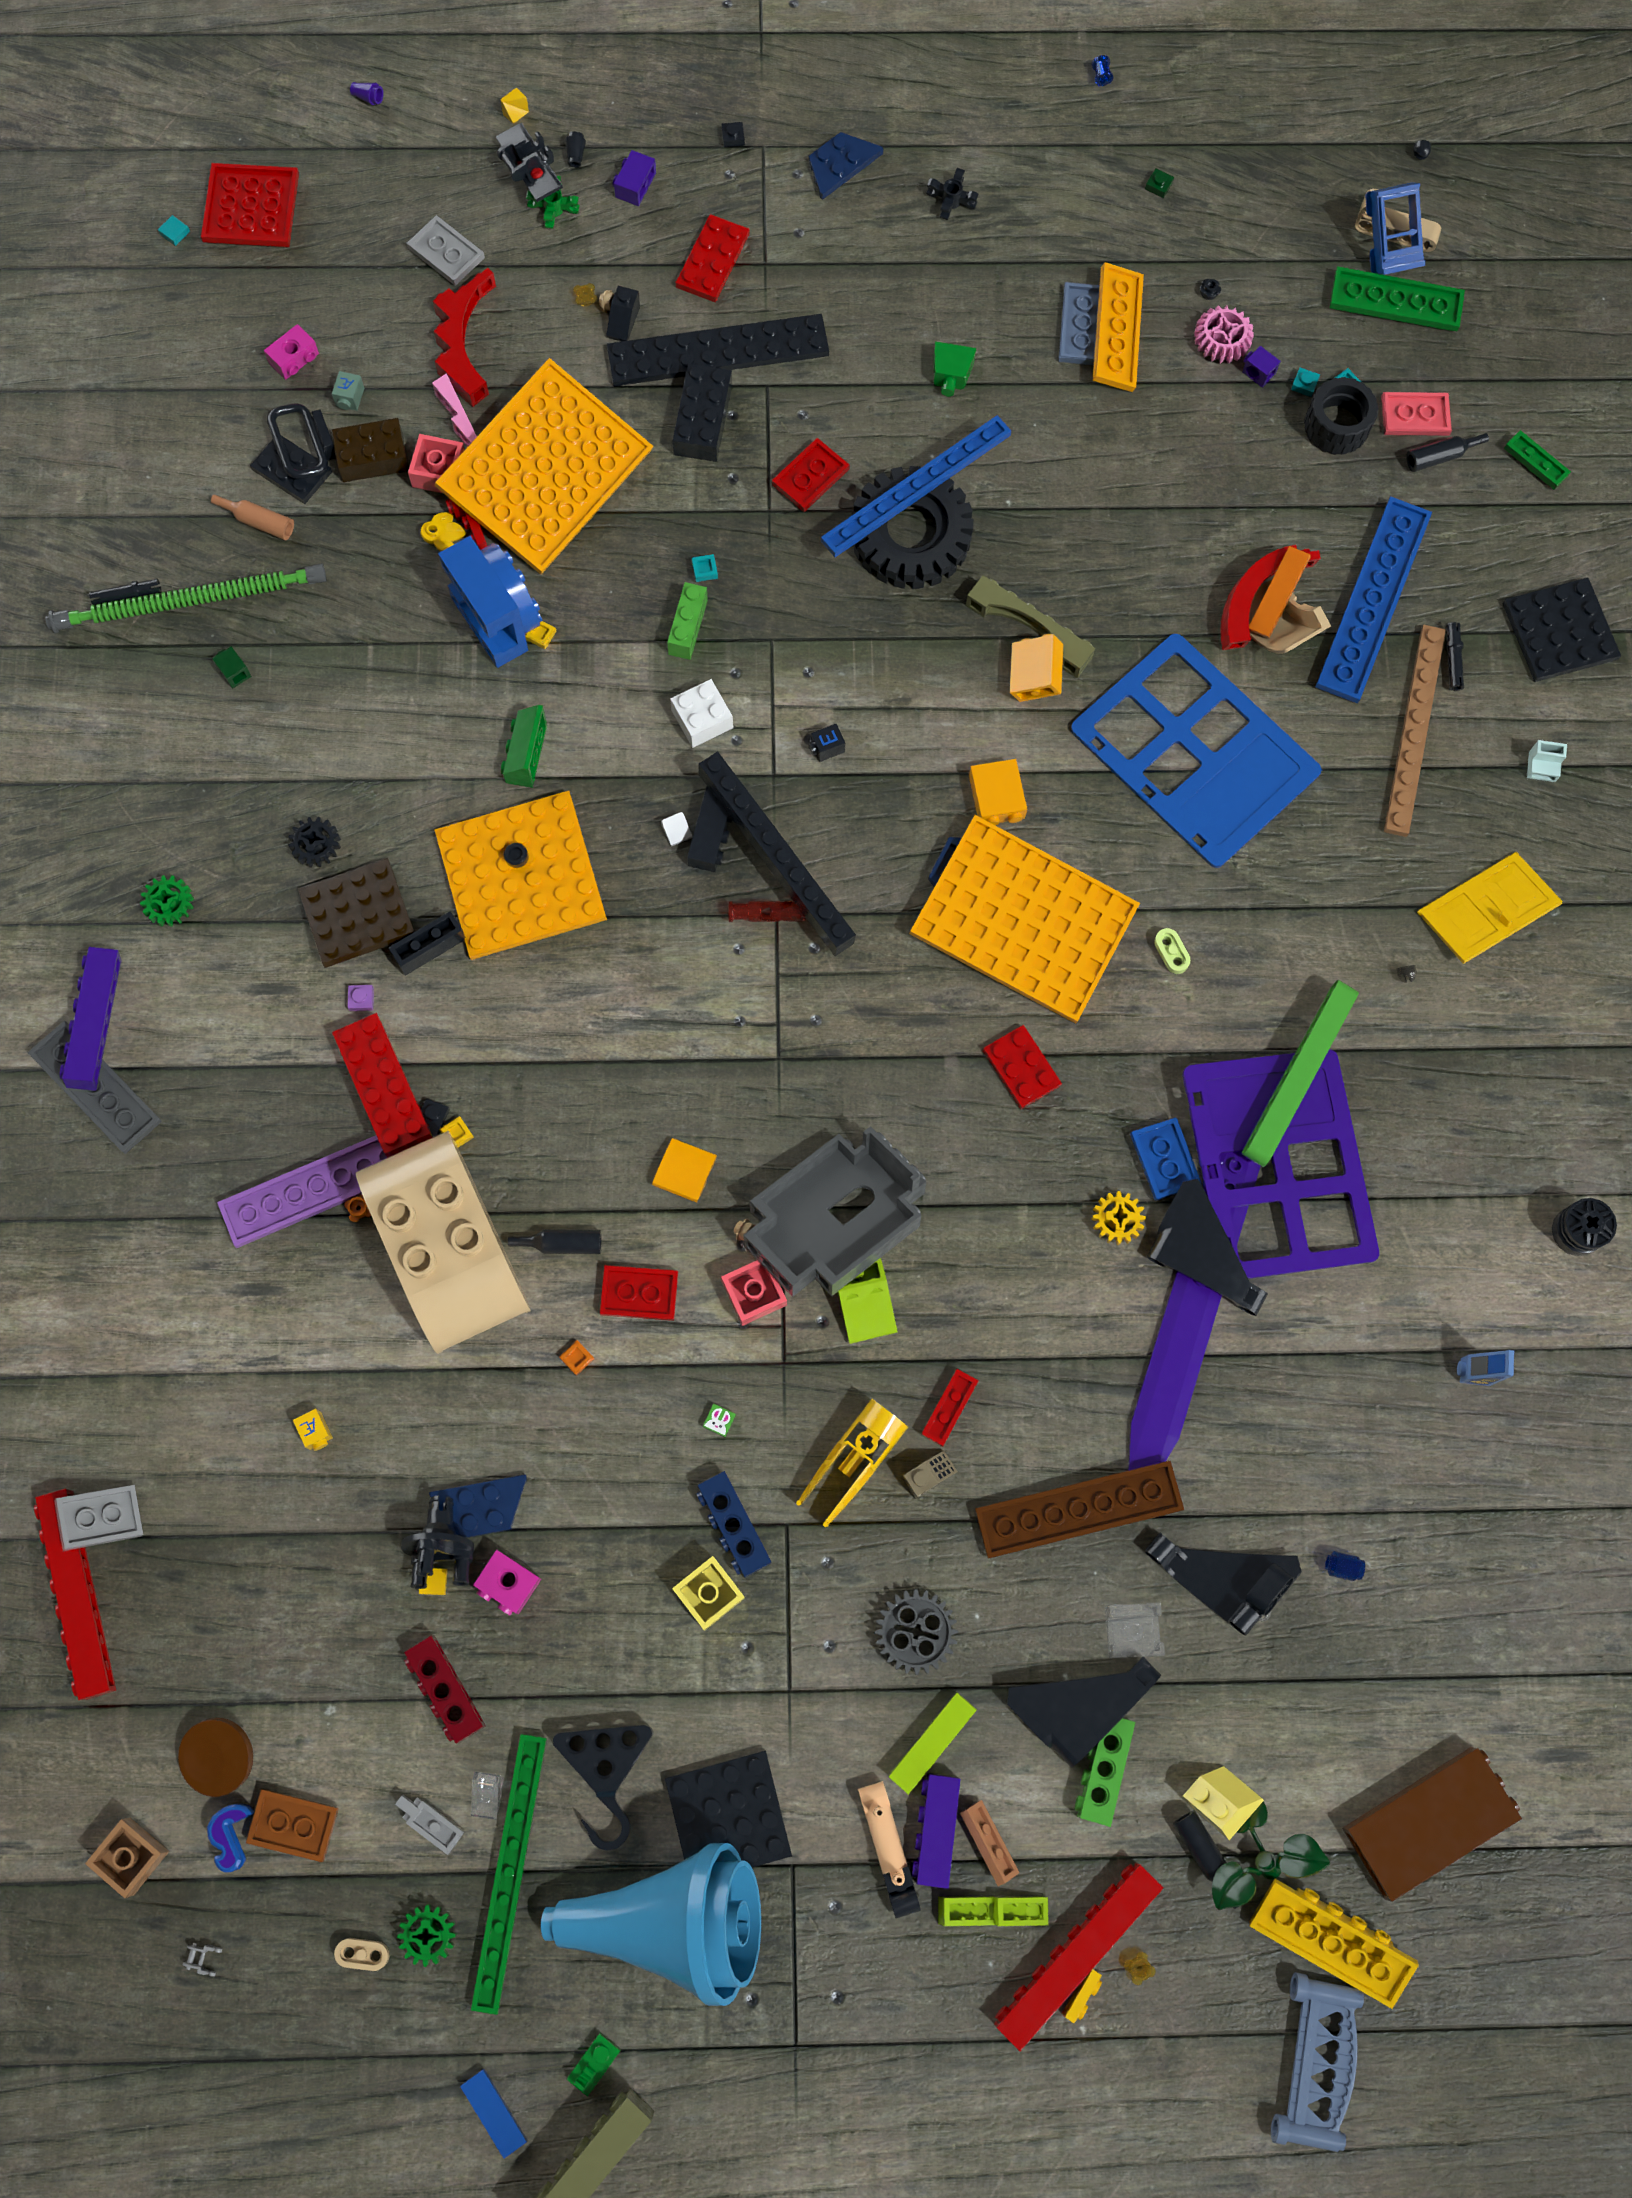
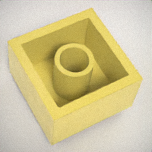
M713 1556L672 1588L704 1631L745 1599L744 1595Z

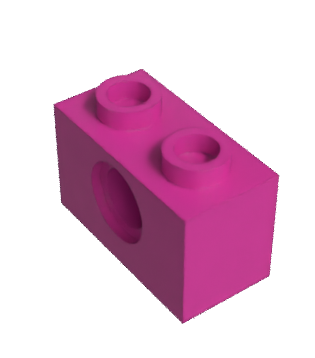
M298 324L264 350L268 363L285 380L295 375L300 368L313 361L319 354L315 341Z

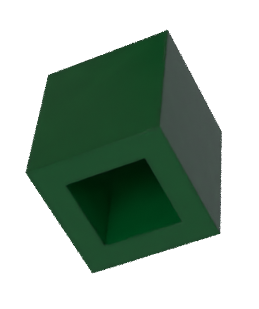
M232 646L221 650L212 658L217 669L232 689L252 677L247 666Z

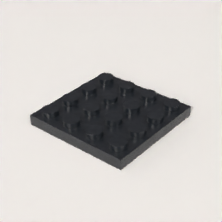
M1588 577L1508 598L1502 603L1534 682L1616 661L1621 657V653Z
M766 1750L665 1778L684 1860L698 1853L711 1843L731 1844L737 1850L741 1861L748 1862L752 1868L792 1857Z

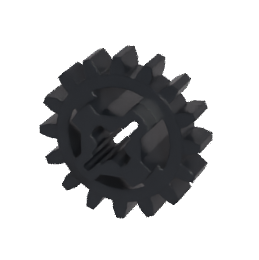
M308 817L307 823L300 820V827L292 828L295 835L288 836L292 842L288 846L292 851L293 857L295 859L298 858L302 865L307 861L310 868H312L314 863L321 867L324 860L329 864L330 856L337 857L334 850L341 848L338 843L341 838L337 833L336 827L331 826L329 820H325L322 823L320 817H317L316 821H312L311 817ZM323 831H325L329 835V838H327V836H324ZM300 846L305 848L307 852L304 853L303 851H301Z

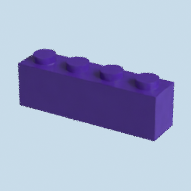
M928 1774L927 1779H922L921 1795H925L924 1806H919L918 1822L922 1823L921 1834L916 1833L915 1850H919L918 1861H913L911 1877L916 1878L915 1882L917 1885L949 1889L960 1778Z

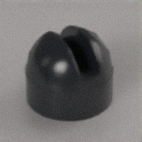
M1427 140L1416 142L1413 149L1414 156L1419 160L1426 159L1431 152V143Z

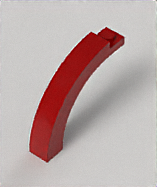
M1289 546L1277 549L1262 557L1246 571L1233 587L1225 603L1221 619L1222 650L1243 648L1251 641L1249 613L1252 600L1259 586L1265 580L1275 575ZM1301 550L1311 556L1305 568L1313 567L1321 559L1319 550Z

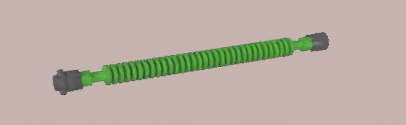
M322 563L307 566L302 570H296V573L284 575L283 571H279V576L277 572H273V577L271 573H267V578L265 574H261L262 579H260L259 575H256L255 579L253 576H250V581L248 577H244V582L242 578H239L238 584L236 579H233L232 584L228 580L226 585L224 581L220 582V585L218 582L214 583V586L212 583L208 586L203 585V590L201 586H197V590L195 587H191V591L189 588H185V592L183 589H179V592L178 590H173V593L172 591H168L167 594L162 592L161 595L156 593V598L154 594H150V598L148 595H145L144 599L142 596H139L138 600L134 597L132 601L128 598L126 601L123 599L120 602L117 600L114 603L91 605V610L79 612V610L56 612L49 610L45 619L48 629H52L54 633H59V630L73 628L74 625L82 624V621L93 619L95 623H99L100 621L105 622V618L107 621H111V617L113 620H117V617L118 619H123V616L124 618H129V615L130 617H135V614L136 616H140L141 613L146 615L147 612L151 614L152 609L154 613H157L158 608L162 612L164 608L168 611L170 607L173 610L176 609V606L178 609L182 608V605L183 607L193 606V601L195 605H199V601L201 604H205V600L207 603H211V599L213 602H217V598L218 601H222L223 598L228 600V595L230 599H234V594L236 598H239L240 593L242 597H245L246 592L248 596L252 595V592L256 595L258 594L257 589L261 594L263 593V588L265 593L269 592V587L271 592L275 591V586L278 591L281 590V586L282 589H287L286 584L290 583L315 584L327 582V577Z

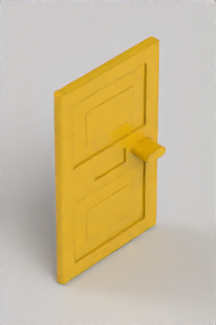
M1514 852L1421 908L1417 913L1464 964L1560 906L1563 901L1525 862L1519 853Z

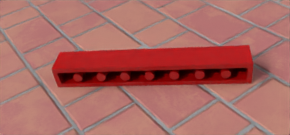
M65 1488L35 1497L34 1513L36 1518L40 1519L42 1529L39 1530V1536L42 1544L46 1546L47 1554L44 1556L46 1567L51 1570L50 1588L57 1598L58 1604L55 1605V1612L63 1626L60 1634L63 1644L67 1645L68 1655L66 1656V1664L68 1669L72 1671L74 1681L71 1683L74 1696L78 1697V1700H88L117 1690L86 1547L67 1551L62 1549L54 1500L74 1495L73 1490Z
M1135 1863L1134 1866L1129 1864L1122 1871L1120 1882L1116 1886L1111 1884L1103 1893L1105 1899L1098 1906L1094 1904L1085 1914L1087 1919L1082 1925L1076 1924L1069 1931L1067 1942L1063 1946L1058 1944L1049 1955L1051 1960L1045 1966L1042 1964L1038 1966L1032 1973L1031 1977L1033 1980L1028 1986L1022 1985L1013 1995L1015 1998L1013 2003L1009 2007L1003 2006L996 2014L995 2018L997 2021L994 2025L1019 2051L1027 2045L1163 1890L1164 1887L1140 1864Z

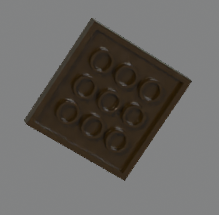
M388 858L298 889L324 968L395 944L414 933Z

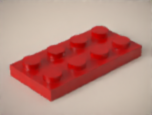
M710 214L676 281V288L716 303L750 234V229Z

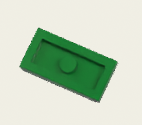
M599 2033L566 2080L588 2097L621 2049L602 2033Z

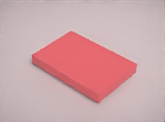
M1383 392L1381 400L1384 435L1450 436L1452 429L1448 393Z

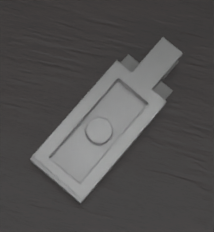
M403 1794L395 1804L406 1812L402 1818L407 1821V1825L447 1855H449L465 1833L456 1824L418 1797L413 1802Z

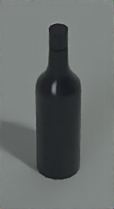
M1487 433L1467 439L1453 436L1409 450L1406 453L1407 465L1411 472H1416L1460 458L1469 448L1488 442L1489 436Z
M545 1229L533 1236H508V1246L533 1247L543 1254H601V1230Z
M1193 1810L1178 1818L1173 1825L1205 1878L1213 1882L1216 1871L1227 1862L1196 1811Z

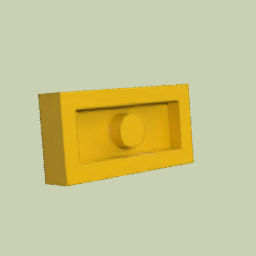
M1092 1969L1077 1986L1062 2012V2015L1072 2023H1075L1077 2019L1081 2020L1088 2009L1086 2002L1090 1995L1095 1996L1101 1987L1102 1981H1100L1102 1975L1096 1970Z

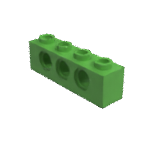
M1122 1718L1106 1735H1112L1115 1738L1116 1746L1114 1749L1107 1750L1105 1748L1104 1737L1087 1754L1090 1764L1088 1770L1084 1769L1081 1778V1785H1084L1082 1796H1077L1074 1808L1078 1812V1818L1111 1827L1135 1727L1134 1721ZM1102 1761H1106L1110 1766V1771L1106 1776H1101L1097 1770L1099 1763ZM1100 1787L1103 1790L1104 1797L1100 1802L1095 1803L1091 1798V1792L1094 1788Z

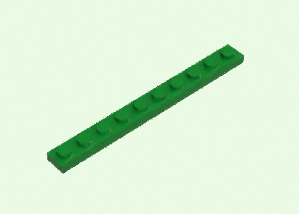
M520 1735L471 2011L495 2015L499 2013L547 1738Z

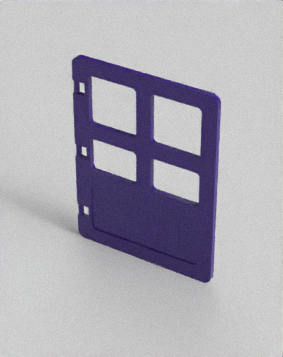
M1331 1049L1326 1054L1271 1157L1276 1183L1272 1185L1228 1190L1224 1184L1219 1155L1220 1153L1243 1151L1295 1053L1189 1065L1182 1073L1199 1164L1203 1174L1205 1193L1238 1259L1239 1254L1230 1209L1278 1202L1281 1205L1290 1255L1252 1261H1241L1239 1259L1248 1279L1371 1263L1379 1257L1378 1242L1338 1055ZM1193 1093H1200L1202 1105L1195 1106ZM1336 1140L1344 1170L1343 1176L1296 1181L1294 1179L1288 1145ZM1214 1165L1216 1178H1209L1207 1166ZM1346 1193L1350 1199L1359 1245L1357 1247L1311 1252L1308 1249L1299 1200Z

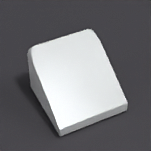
M683 812L661 821L662 828L671 847L693 838Z

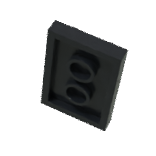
M282 436L294 469L303 470L319 464V459ZM273 439L250 465L254 472L303 504L308 502L332 473L331 467L327 466V469L322 474L305 479L290 477L283 468Z

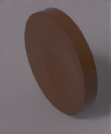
M225 1718L203 1720L191 1727L181 1741L178 1753L180 1771L190 1787L198 1793L210 1797L227 1795L243 1785L250 1775L253 1766L251 1742L245 1731L231 1720Z

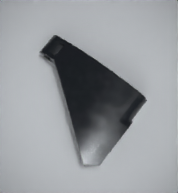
M1199 1179L1182 1182L1159 1226L1158 1237L1147 1258L1162 1267L1168 1266L1227 1297L1244 1312L1257 1316L1268 1293L1249 1281Z
M1161 1532L1144 1551L1186 1590L1244 1636H1247L1263 1615L1266 1616L1270 1613L1302 1573L1298 1556L1179 1548L1178 1545H1174Z
M1142 1656L1132 1669L1124 1673L1009 1687L1007 1705L1047 1747L1053 1748L1073 1768L1158 1681L1161 1674Z

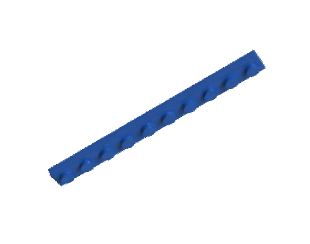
M998 415L823 535L821 542L834 557H837L1011 436V430Z

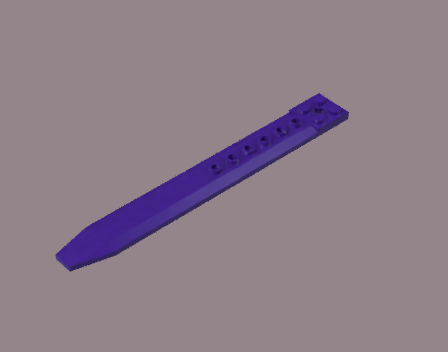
M1243 1151L1220 1153L1219 1155L1224 1184L1228 1190L1255 1186L1260 1165L1243 1156ZM1210 1165L1208 1168L1210 1179L1216 1178L1214 1165ZM1249 1205L1230 1209L1236 1244L1238 1243ZM1178 1271L1131 1420L1128 1471L1166 1462L1178 1442L1222 1297L1220 1293Z

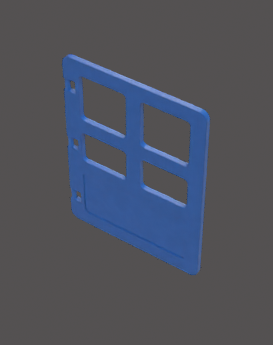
M1179 634L1170 635L1082 713L1071 726L1072 734L1084 746H1087L1107 768L1214 868L1223 866L1321 774V766ZM1173 655L1179 656L1211 687L1179 717L1174 716L1142 685L1150 675ZM1126 697L1131 698L1163 728V732L1131 760L1126 759L1094 728L1095 724ZM1221 701H1227L1248 721V724L1218 752H1213L1191 732V728ZM1095 738L1104 746L1100 751L1091 743ZM1178 743L1200 763L1201 767L1172 794L1166 796L1143 775V772L1173 744ZM1145 786L1154 794L1151 799L1141 791ZM1196 835L1206 843L1202 848L1193 840Z

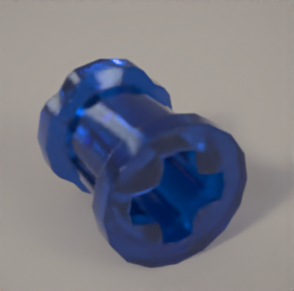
M1106 55L1097 56L1091 63L1096 74L1095 83L1098 86H1106L1114 78L1109 67L1111 63L1110 58Z

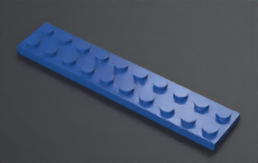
M1390 496L1316 683V688L1357 704L1360 701L1430 520L1431 511Z

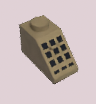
M942 1451L903 1475L902 1479L914 1498L917 1499L958 1471L945 1451Z

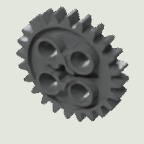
M917 1589L914 1590L913 1597H910L909 1593L904 1591V1599L901 1600L898 1595H895L896 1604L887 1601L886 1605L889 1610H880L884 1620H876V1623L881 1625L882 1629L876 1630L875 1634L882 1635V1639L878 1640L876 1644H884L885 1648L882 1649L880 1654L888 1653L890 1655L886 1661L887 1663L893 1660L897 1661L895 1665L896 1670L901 1665H904L905 1674H908L910 1668H914L915 1675H918L920 1668L923 1667L925 1673L928 1674L929 1665H932L937 1670L939 1669L937 1661L940 1660L946 1663L947 1660L944 1654H953L949 1644H957V1641L952 1639L951 1635L957 1634L958 1631L951 1629V1625L955 1624L957 1620H949L948 1616L953 1611L943 1610L946 1604L945 1601L939 1605L936 1603L938 1595L933 1596L930 1600L928 1599V1591H925L922 1597H919ZM903 1609H910L913 1612L914 1619L911 1623H904L901 1620L900 1613ZM929 1615L935 1616L939 1621V1625L935 1630H929L925 1625V1619ZM898 1624L911 1629L919 1625L920 1631L938 1635L939 1638L934 1640L925 1636H918L917 1639H913L912 1633L897 1630L894 1628V1625ZM897 1634H903L907 1637L908 1644L904 1649H899L894 1645V1638ZM922 1641H928L932 1644V1652L928 1656H924L919 1652V1644Z

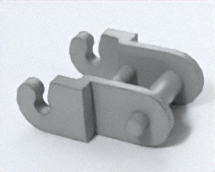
M197 1943L188 1945L187 1948L190 1949L187 1962L182 1964L186 1966V1970L194 1968L198 1969V1974L215 1976V1971L204 1969L202 1964L207 1951L221 1953L222 1948L212 1945H205L203 1948L197 1946ZM196 1951L201 1952L198 1964L193 1963Z

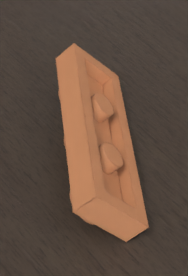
M980 1800L960 1812L997 1886L1005 1884L1019 1874L983 1801Z

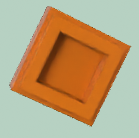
M578 1340L559 1356L576 1376L594 1360V1357Z

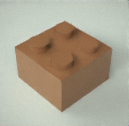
M125 1818L119 1821L85 1864L121 1896L128 1898L135 1895L169 1853V1850L134 1820Z

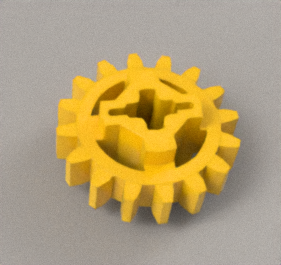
M1120 1191L1116 1193L1115 1197L1108 1193L1106 1196L1107 1201L1101 1197L1098 1201L1101 1206L1095 1205L1093 1211L1098 1213L1092 1216V1220L1097 1221L1093 1228L1094 1230H1101L1100 1238L1105 1235L1108 1237L1107 1243L1115 1239L1116 1244L1120 1245L1122 1239H1124L1128 1244L1131 1242L1130 1236L1135 1239L1139 1236L1136 1230L1142 1231L1144 1229V1226L1140 1224V1222L1146 1219V1216L1140 1215L1144 1207L1137 1208L1136 1204L1139 1200H1129V1193L1125 1197H1122ZM1113 1204L1112 1211L1104 1212L1107 1206ZM1117 1212L1119 1217L1123 1219L1120 1225L1118 1219L1114 1218ZM1134 1224L1131 1230L1124 1233L1126 1225Z

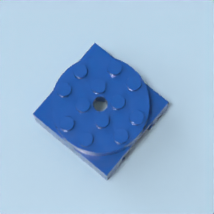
M468 536L438 553L441 566L452 582L447 585L452 601L495 666L499 668L529 651L525 634L540 626L542 621L538 612L540 608L536 600L531 598L524 584L526 580L519 568L515 570L512 564L514 562L507 550L503 552L499 545L495 543L480 550L472 537Z

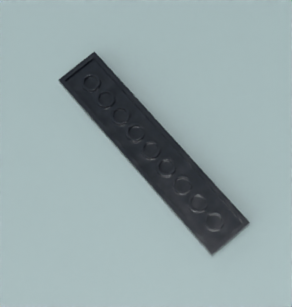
M822 314L607 343L614 387L686 377L688 363L735 370L829 356V346Z

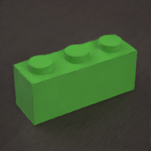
M684 583L667 642L669 655L691 660L708 601L707 587Z

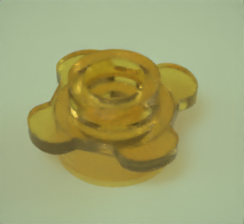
M591 283L582 286L576 285L573 289L577 296L575 299L576 303L582 306H590L596 302L597 296L594 295L595 286Z
M1138 1952L1137 1957L1132 1960L1128 1959L1124 1963V1968L1131 1974L1132 1982L1135 1985H1141L1144 1980L1153 1977L1156 1972L1155 1968L1148 1962V1956L1144 1952ZM1138 1966L1142 1967L1141 1971L1137 1970Z

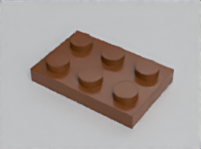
M261 1789L246 1843L324 1862L339 1808Z

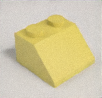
M1224 1766L1201 1775L1183 1795L1191 1808L1228 1840L1234 1836L1264 1801Z

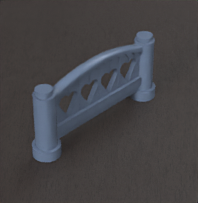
M1295 1972L1291 1978L1290 1997L1291 2000L1302 2002L1288 2110L1287 2116L1281 2114L1274 2115L1271 2124V2139L1273 2143L1282 2145L1291 2142L1335 2152L1343 2151L1346 2146V2135L1341 2133L1339 2129L1350 2102L1357 2067V2030L1354 2011L1357 2008H1362L1364 1994L1356 1988L1308 1979L1306 1974ZM1334 2012H1339L1342 2017L1340 2023H1338L1340 2027L1339 2034L1332 2035L1318 2020ZM1331 2040H1336L1338 2043V2048L1335 2051L1336 2061L1329 2064L1315 2048ZM1331 2068L1334 2071V2077L1331 2080L1333 2088L1330 2092H1325L1311 2076ZM1329 2097L1331 2101L1330 2107L1327 2108L1329 2118L1322 2121L1307 2105L1321 2098Z

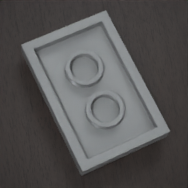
M437 215L407 242V247L410 251L455 286L485 258L483 251Z
M135 1485L56 1498L54 1500L63 1551L131 1539L143 1535Z

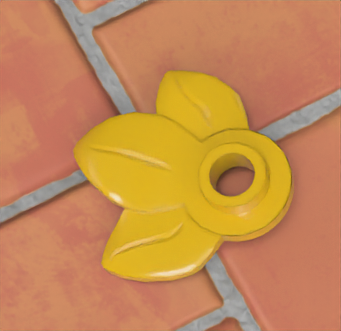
M442 512L436 514L432 521L424 523L420 533L425 542L434 544L437 550L443 551L454 545V541L463 538L466 535V531L458 523L452 522L453 514Z

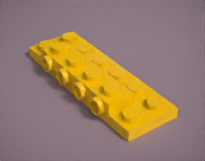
M1274 1879L1250 1919L1249 1926L1393 2009L1418 1968V1960L1395 1948L1391 1937L1385 1931L1377 1929L1374 1932L1367 1928V1923L1362 1918L1356 1915L1350 1918L1343 1914L1344 1911L1338 1904L1322 1902L1319 1900L1320 1896L1312 1889L1306 1888L1303 1891L1297 1888V1890H1294L1279 1880Z

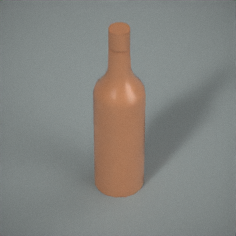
M213 495L211 498V503L231 511L236 520L283 540H288L293 532L294 520L247 500L233 502L217 495Z

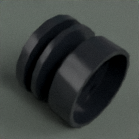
M1594 1198L1580 1199L1563 1209L1554 1218L1552 1224L1553 1239L1558 1247L1567 1254L1574 1256L1588 1255L1610 1243L1617 1229L1616 1216L1611 1208L1603 1201Z

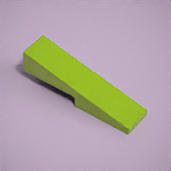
M957 1692L891 1771L889 1778L909 1795L977 1709Z
M938 1896V1924L942 1926L1048 1925V1897Z

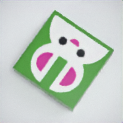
M713 1404L703 1428L726 1438L736 1414Z

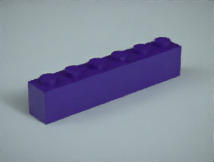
M89 947L87 955H84L82 958L84 973L83 977L78 979L77 988L80 992L79 997L75 998L73 1003L75 1017L69 1023L70 1042H66L64 1048L66 1062L60 1068V1079H63L66 1088L97 1090L122 961L118 950Z

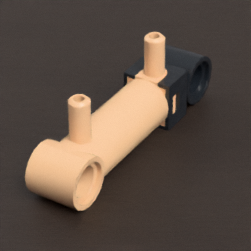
M881 1781L859 1788V1796L895 1918L921 1911L884 1783Z

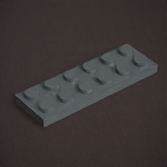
M64 1020L34 1046L28 1054L106 1136L126 1154L157 1127L162 1120L103 1059L96 1091L66 1088L63 1079H60V1068L66 1062L64 1048L66 1042H70L71 1035L69 1034V1024Z

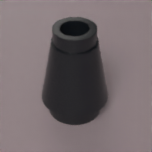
M572 131L567 134L565 145L568 165L577 168L581 166L586 140L582 133Z

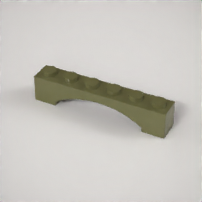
M983 575L967 595L966 606L982 617L986 615L1003 616L1026 625L1040 636L1054 634L1063 643L1062 669L1074 677L1078 678L1092 660L1095 648L1089 641L1077 637L1069 628L1057 624L1049 615L1042 614L1032 604L1025 603L1019 599L1012 591H1007L1000 587L995 580L988 579Z

